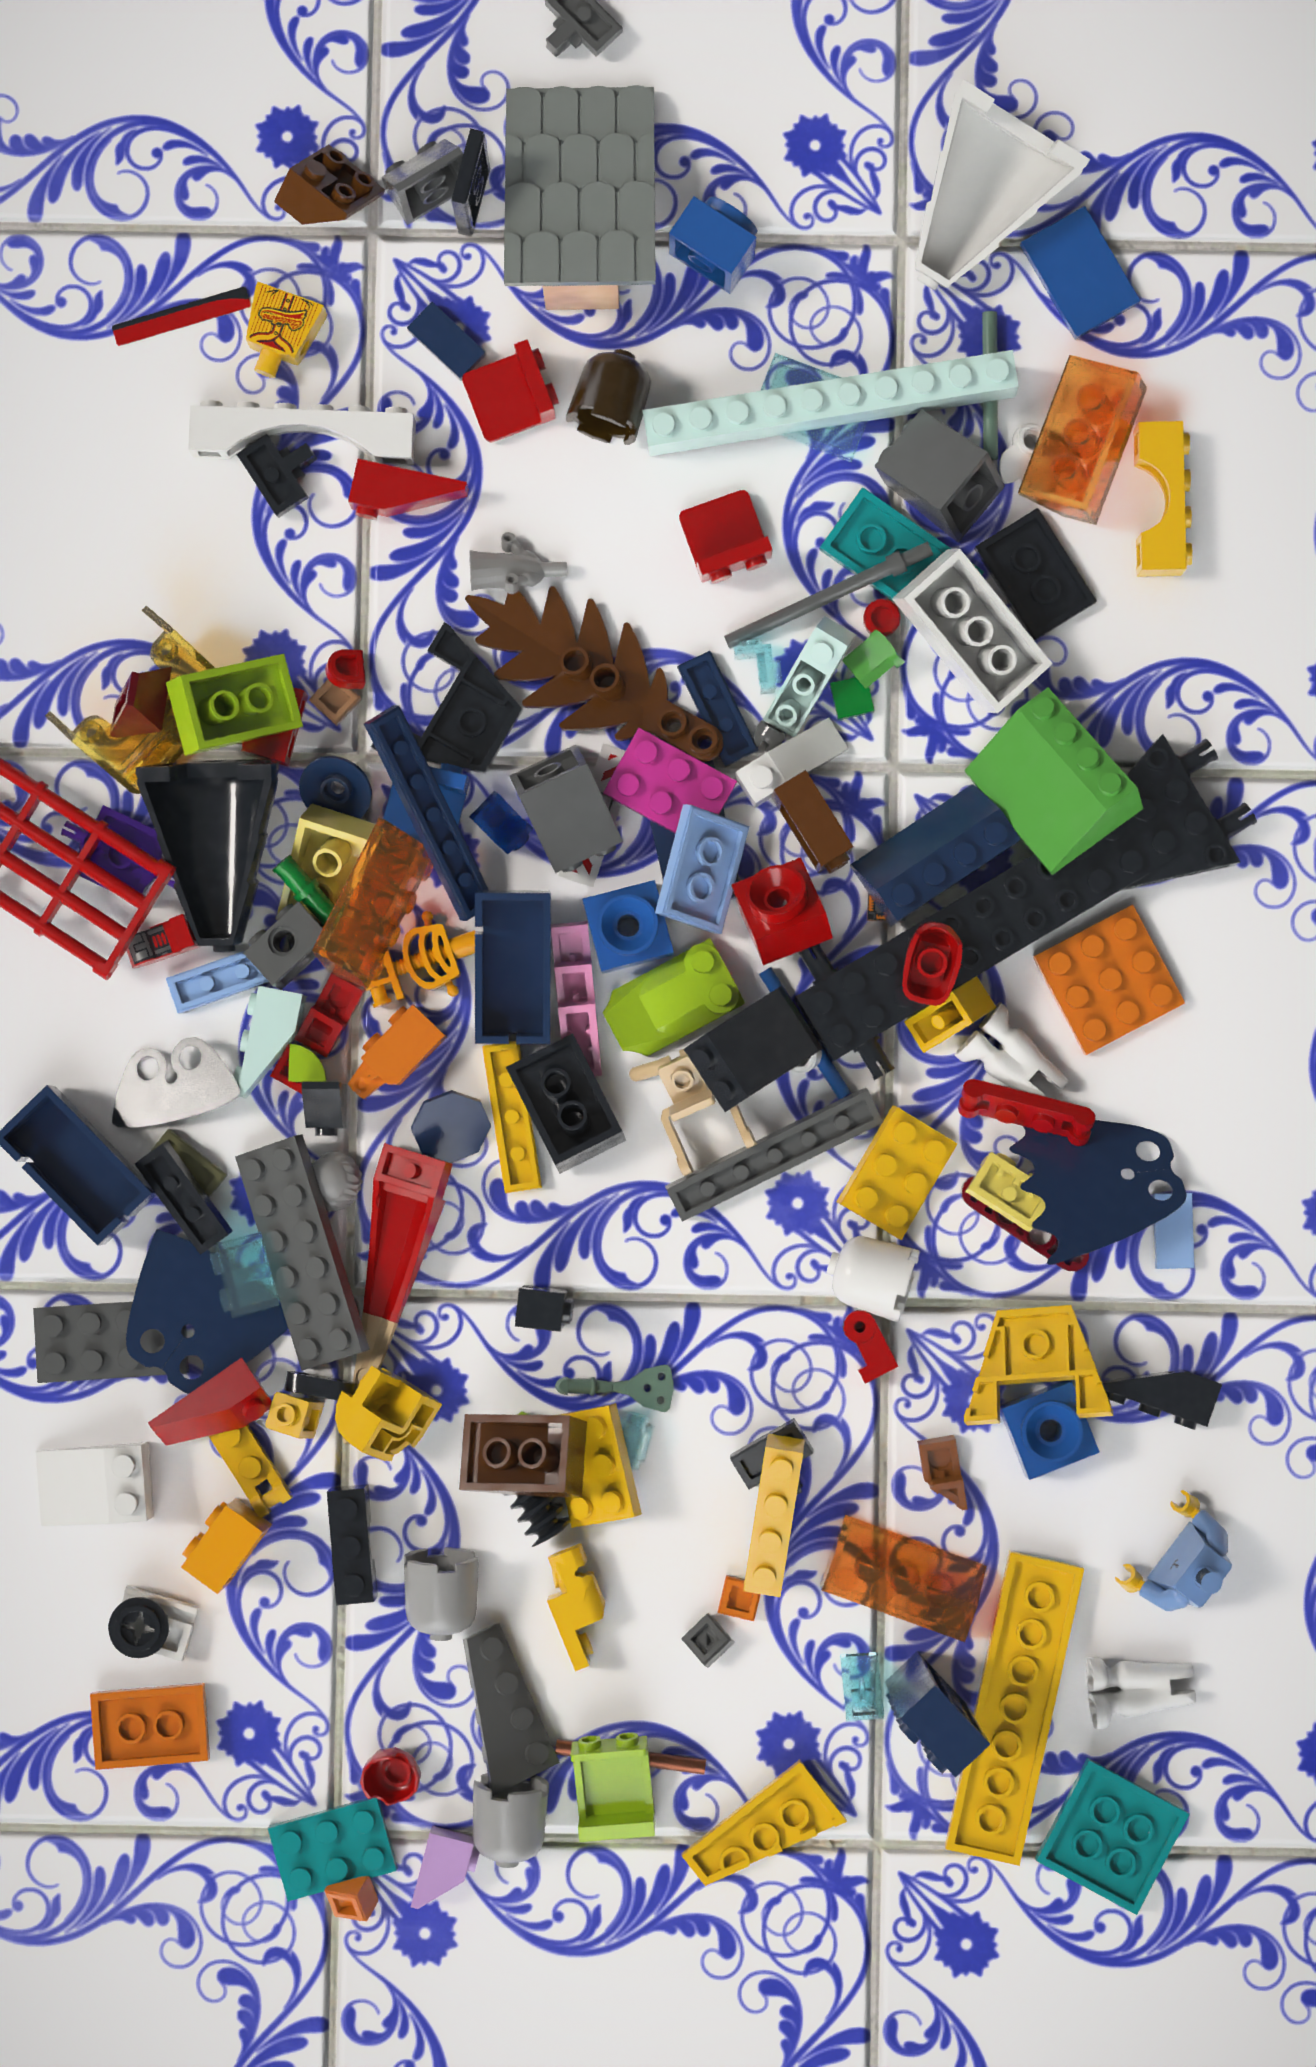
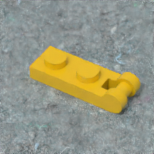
M249 1425L244 1428L209 1436L249 1499L252 1508L260 1518L271 1512L270 1508L281 1502L284 1504L293 1498L290 1489ZM267 1479L272 1489L262 1495L257 1485Z

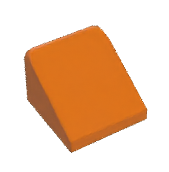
M361 1876L328 1885L324 1890L335 1917L367 1922L378 1903V1897L369 1876Z

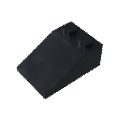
M573 1033L506 1067L559 1174L627 1141Z

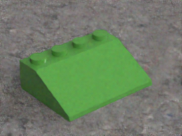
M1049 687L1020 707L964 770L977 788L1001 809L1018 836L1052 875L1144 809L1137 786Z

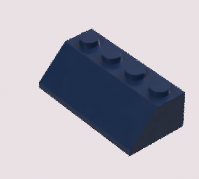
M971 784L850 864V867L892 927L1013 847L1021 839L1001 809L974 784Z

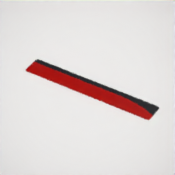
M240 287L112 326L116 344L122 346L251 307L246 288Z

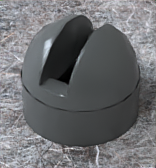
M763 720L759 722L753 735L754 743L757 747L761 745L762 741L768 743L764 750L765 752L782 744L786 737L783 731Z

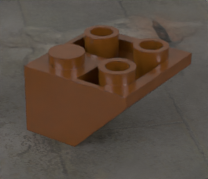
M328 144L289 169L274 203L302 225L346 220L383 196L385 189L375 182L371 175L363 172L350 162L341 151L334 149Z

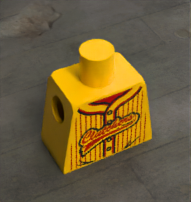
M257 281L246 335V342L250 349L260 352L254 371L263 376L275 378L281 361L298 366L327 318L328 314L324 305Z

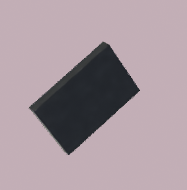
M471 128L451 199L458 234L469 237L473 235L491 169L485 134H483V131Z
M1039 508L1026 514L974 548L1020 623L1034 641L1097 602Z

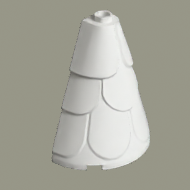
M964 79L954 94L943 151L939 154L931 201L926 203L914 269L920 273L917 280L933 290H936L938 285L947 288L999 247L1001 240L1034 216L1042 205L1082 174L1083 168L1090 161L1089 158L1058 139L1054 142L993 103L994 98Z

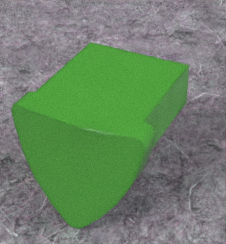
M874 630L869 638L842 659L865 689L891 667L895 666L898 669L905 663L889 640L877 630Z

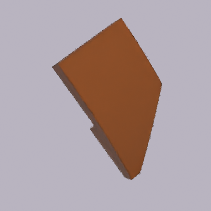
M949 1435L917 1441L924 1481L929 1484L931 1490L937 1494L940 1493L955 1503L956 1507L962 1511L968 1510L955 1436Z

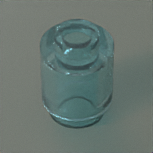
M628 1411L627 1417H619L631 1469L639 1470L641 1462L646 1461L655 1426L648 1423L650 1417Z

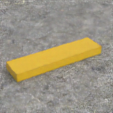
M510 1041L509 1044L484 1045L482 1050L505 1193L542 1188L532 1119L506 1069L507 1066L522 1059L520 1044H516V1041Z

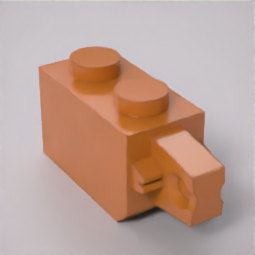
M412 1004L408 1009L404 1005L400 1007L388 1020L392 1026L382 1036L378 1032L375 1033L363 1045L362 1049L366 1052L361 1057L363 1062L347 1083L362 1099L365 1100L384 1084L401 1085L447 1038L415 1005Z

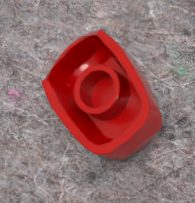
M930 921L921 925L912 936L906 953L902 980V990L908 999L921 1004L937 1006L944 1003L950 996L962 960V942L950 926L941 922Z

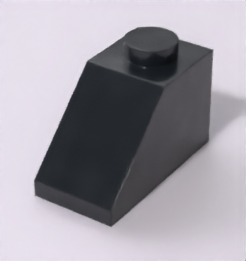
M302 1082L305 1128H315V1136H337L338 1129H347V1084L342 1082Z

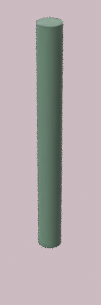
M985 311L982 313L983 355L997 352V312ZM998 400L983 402V449L989 453L992 461L998 460Z

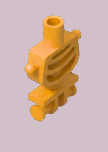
M424 911L421 915L424 926L413 928L405 934L402 946L403 960L399 959V961L396 960L395 962L392 960L385 940L377 942L383 961L376 963L372 952L374 950L373 946L355 951V955H358L362 966L359 969L360 975L368 974L371 982L364 986L366 991L371 992L374 1001L373 1007H381L392 1002L391 998H388L384 987L388 984H392L398 1001L406 999L399 980V975H406V973H409L412 979L425 990H436L445 985L449 996H457L459 989L452 981L460 977L461 972L456 960L475 954L476 931L473 930L449 939L446 929L442 924H432V912ZM432 933L433 947L432 950L429 948L427 951L426 939ZM419 936V952L417 955L414 954L412 956L410 955L411 943L414 938ZM440 937L443 940V946L440 945ZM447 958H448L449 961H450V964H451L450 967H449V966L447 965V963L445 962V961L447 960ZM432 963H439L446 972V975L439 976L433 969ZM421 967H425L435 981H423L416 973L417 969L420 970ZM386 968L389 976L378 980L376 971Z

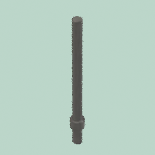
M927 541L901 554L899 551L886 556V561L724 635L729 649L893 574L896 577L907 572V567L933 556L929 543Z

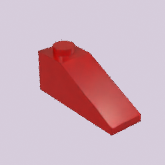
M357 459L348 503L352 510H356L355 515L377 520L378 515L390 517L468 497L469 488L465 481Z
M240 1358L153 1418L148 1424L165 1446L244 1428L270 1410L272 1400L257 1376L243 1358Z

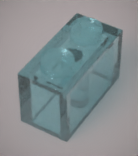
M261 1232L216 1243L214 1246L215 1253L210 1254V1259L215 1276L220 1274L222 1276L225 1289L219 1290V1295L224 1312L230 1311L232 1319L278 1307L279 1301Z

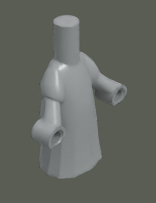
M505 532L502 535L501 547L503 551L512 552L513 554L469 550L471 591L486 588H505L507 593L514 594L518 592L520 586L533 587L540 583L544 577L567 576V562H542L533 552L525 551L515 539V535L510 532Z

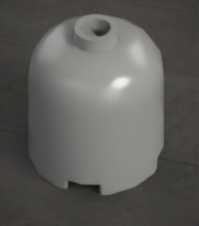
M445 1547L444 1555H428V1548L410 1551L404 1555L406 1617L413 1628L421 1633L429 1634L431 1640H451L452 1634L464 1631L475 1620L479 1562L478 1557H475L474 1551Z
M488 1773L481 1775L480 1782L476 1780L473 1782V1842L480 1854L492 1861H496L497 1866L514 1868L519 1865V1862L536 1856L542 1848L545 1837L549 1783L546 1779L534 1775L530 1777V1781L524 1780L492 1796V1789L488 1788L487 1784L489 1782Z

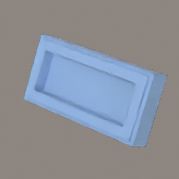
M1172 1193L1153 1194V1198L1157 1200H1167L1172 1196ZM1186 1193L1185 1202L1175 1212L1154 1223L1155 1269L1195 1268L1192 1193Z

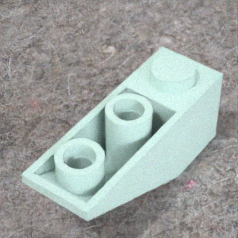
M824 616L813 630L763 720L792 737L797 736L856 634Z
M258 986L257 994L251 993L247 1008V1015H252L250 1030L244 1029L240 1042V1051L245 1052L242 1067L237 1066L234 1073V1078L240 1088L238 1097L247 1098L280 1058L287 1045L293 1042L301 1027L307 996Z

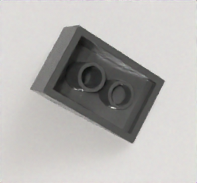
M446 139L439 143L435 141L429 142L418 150L417 156L407 162L401 160L392 164L385 171L386 174L381 177L386 192L407 225L452 199L463 157V152L459 146Z

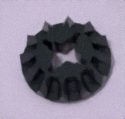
M146 1597L129 1598L120 1603L112 1612L108 1623V1633L112 1644L120 1653L131 1658H145L155 1654L163 1647L170 1632L168 1615L165 1614L159 1603ZM141 1612H143L144 1624L154 1630L143 1632L138 1639V1643H136L135 1630L124 1624L136 1622Z

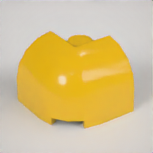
M371 1365L366 1375L360 1380L359 1387L354 1395L341 1391L336 1403L335 1420L339 1433L359 1451L383 1461H392L394 1455L398 1454L408 1445L414 1448L418 1444L442 1404L395 1373L383 1367L379 1369Z

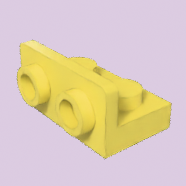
M990 1152L981 1162V1167L965 1192L1030 1232L1033 1229L1032 1223L1041 1216L1046 1208L1045 1202L1041 1197L1020 1188L1021 1184L1033 1174L1029 1173L1027 1175L1016 1168L1015 1161L1002 1153L994 1154Z

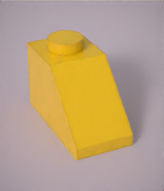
M976 976L953 990L948 999L941 1005H929L905 1020L904 1023L922 1052L925 1053L997 1007Z

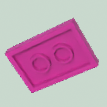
M638 728L603 791V795L676 834L683 804L693 805L719 815L737 781Z

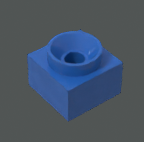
M693 196L669 232V254L731 294L755 258V235L758 230L745 214L726 201L711 196L704 203Z
M655 880L582 899L602 974L674 955L665 916L655 913L659 899ZM625 918L635 919L639 924V930L633 936H623L618 931L620 921Z
M1070 1380L1060 1381L1000 1405L1002 1420L1024 1476L1029 1480L1100 1453L1087 1418H1079L1077 1416L1076 1390L1073 1382ZM1052 1419L1057 1424V1431L1051 1438L1044 1439L1040 1435V1426L1044 1421Z

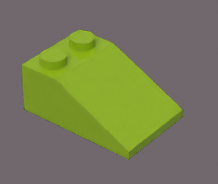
M285 654L181 675L166 682L185 756L303 727Z

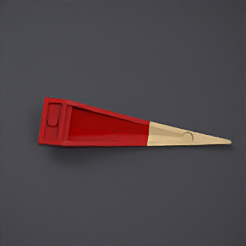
M386 1143L383 1144L373 1178L370 1243L361 1320L370 1350L357 1354L353 1382L357 1383L356 1390L359 1387L360 1380L366 1375L371 1365L379 1369L382 1366L446 1201L442 1199L453 1166L452 1163ZM343 1437V1443L349 1445L350 1443Z

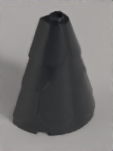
M229 759L135 767L137 786L157 833L156 839L166 861L176 867V871L173 874L175 880L173 887L198 946H213V952L235 951V945L243 942L259 885L256 877L268 837L267 828L278 786L279 761H272L271 763L269 759Z

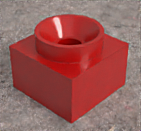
M801 857L782 865L766 867L754 876L731 884L739 911L763 966L833 938L826 911Z

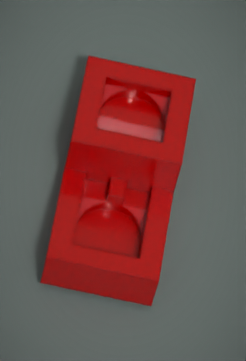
M332 972L315 1005L310 1008L294 1040L327 1058L354 1014L366 989L338 972Z

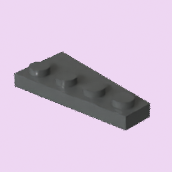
M500 1623L463 1639L470 1685L474 1691L476 1703V1720L480 1726L483 1747H481L483 1761L486 1763L489 1778L487 1784L488 1788L492 1789V1796L560 1763Z

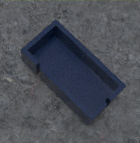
M476 890L475 927H483V931L475 932V1044H509V1033H517L516 1044H550L551 891Z
M46 1085L0 1130V1146L16 1162H26L21 1168L97 1246L106 1245L129 1222L124 1217L125 1215L127 1217L137 1215L156 1196V1193L145 1178L56 1086Z

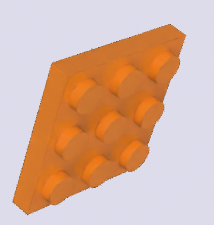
M1133 904L1033 956L1040 973L1084 1055L1094 1052L1185 1004Z

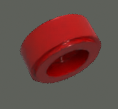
M874 600L864 611L863 625L869 634L877 630L885 637H888L897 630L900 624V611L890 600Z

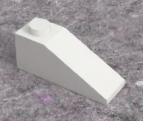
M827 718L735 772V779L755 809L771 799L773 790L804 770L808 774L814 772L849 748L830 718Z

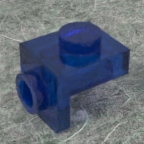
M495 790L469 816L506 854L523 847L529 839V833L533 830V827Z

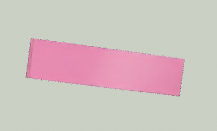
M588 921L551 924L561 1039L573 1033L594 1076H602Z

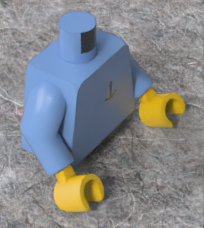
M1184 1490L1180 1492L1186 1496V1504L1181 1508L1178 1504L1171 1501L1170 1505L1174 1511L1193 1520L1192 1522L1189 1521L1147 1577L1148 1580L1146 1582L1143 1581L1142 1575L1131 1564H1123V1567L1131 1573L1128 1580L1122 1581L1115 1577L1116 1582L1127 1592L1134 1593L1140 1591L1139 1595L1169 1612L1187 1607V1605L1198 1608L1204 1606L1211 1595L1221 1589L1223 1579L1233 1565L1226 1555L1228 1552L1227 1531L1206 1510L1200 1511L1198 1498Z

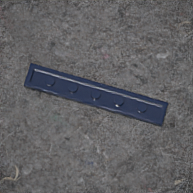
M393 705L363 724L460 921H468L475 916V891L489 890L400 706Z

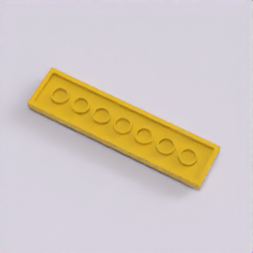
M1009 1550L973 1713L990 1745L960 1773L945 1841V1849L1020 1866L1083 1578L1084 1568L1081 1566Z

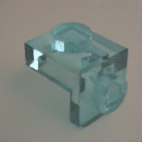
M762 639L741 641V647H734V660L756 658L760 695L775 693V683H782L780 660L773 661L771 643L763 644Z

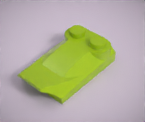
M709 938L613 990L610 1000L602 1013L623 1051L636 1052L648 1057L745 1005V1001L718 950Z

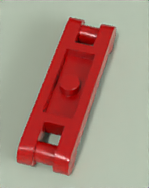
M969 1079L964 1083L962 1097L958 1103V1112L965 1118H974L977 1115L997 1119L1002 1123H1013L1033 1128L1041 1133L1064 1136L1075 1146H1083L1088 1143L1091 1129L1096 1119L1094 1111L1090 1108L977 1079Z

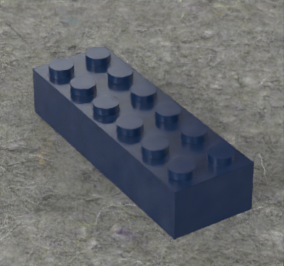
M918 1651L885 1681L889 1691L886 1697L889 1699L888 1702L894 1711L893 1714L897 1718L898 1727L913 1744L921 1740L920 1743L924 1747L923 1750L927 1754L926 1757L942 1774L948 1769L956 1778L990 1745L969 1705Z

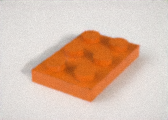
M205 1683L90 1693L95 1770L200 1762L210 1759Z

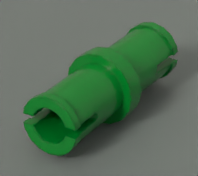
M290 854L273 868L272 871L294 892L293 898L297 902L302 901L321 922L322 926L340 912L341 909L318 887L320 882L315 877L311 879Z

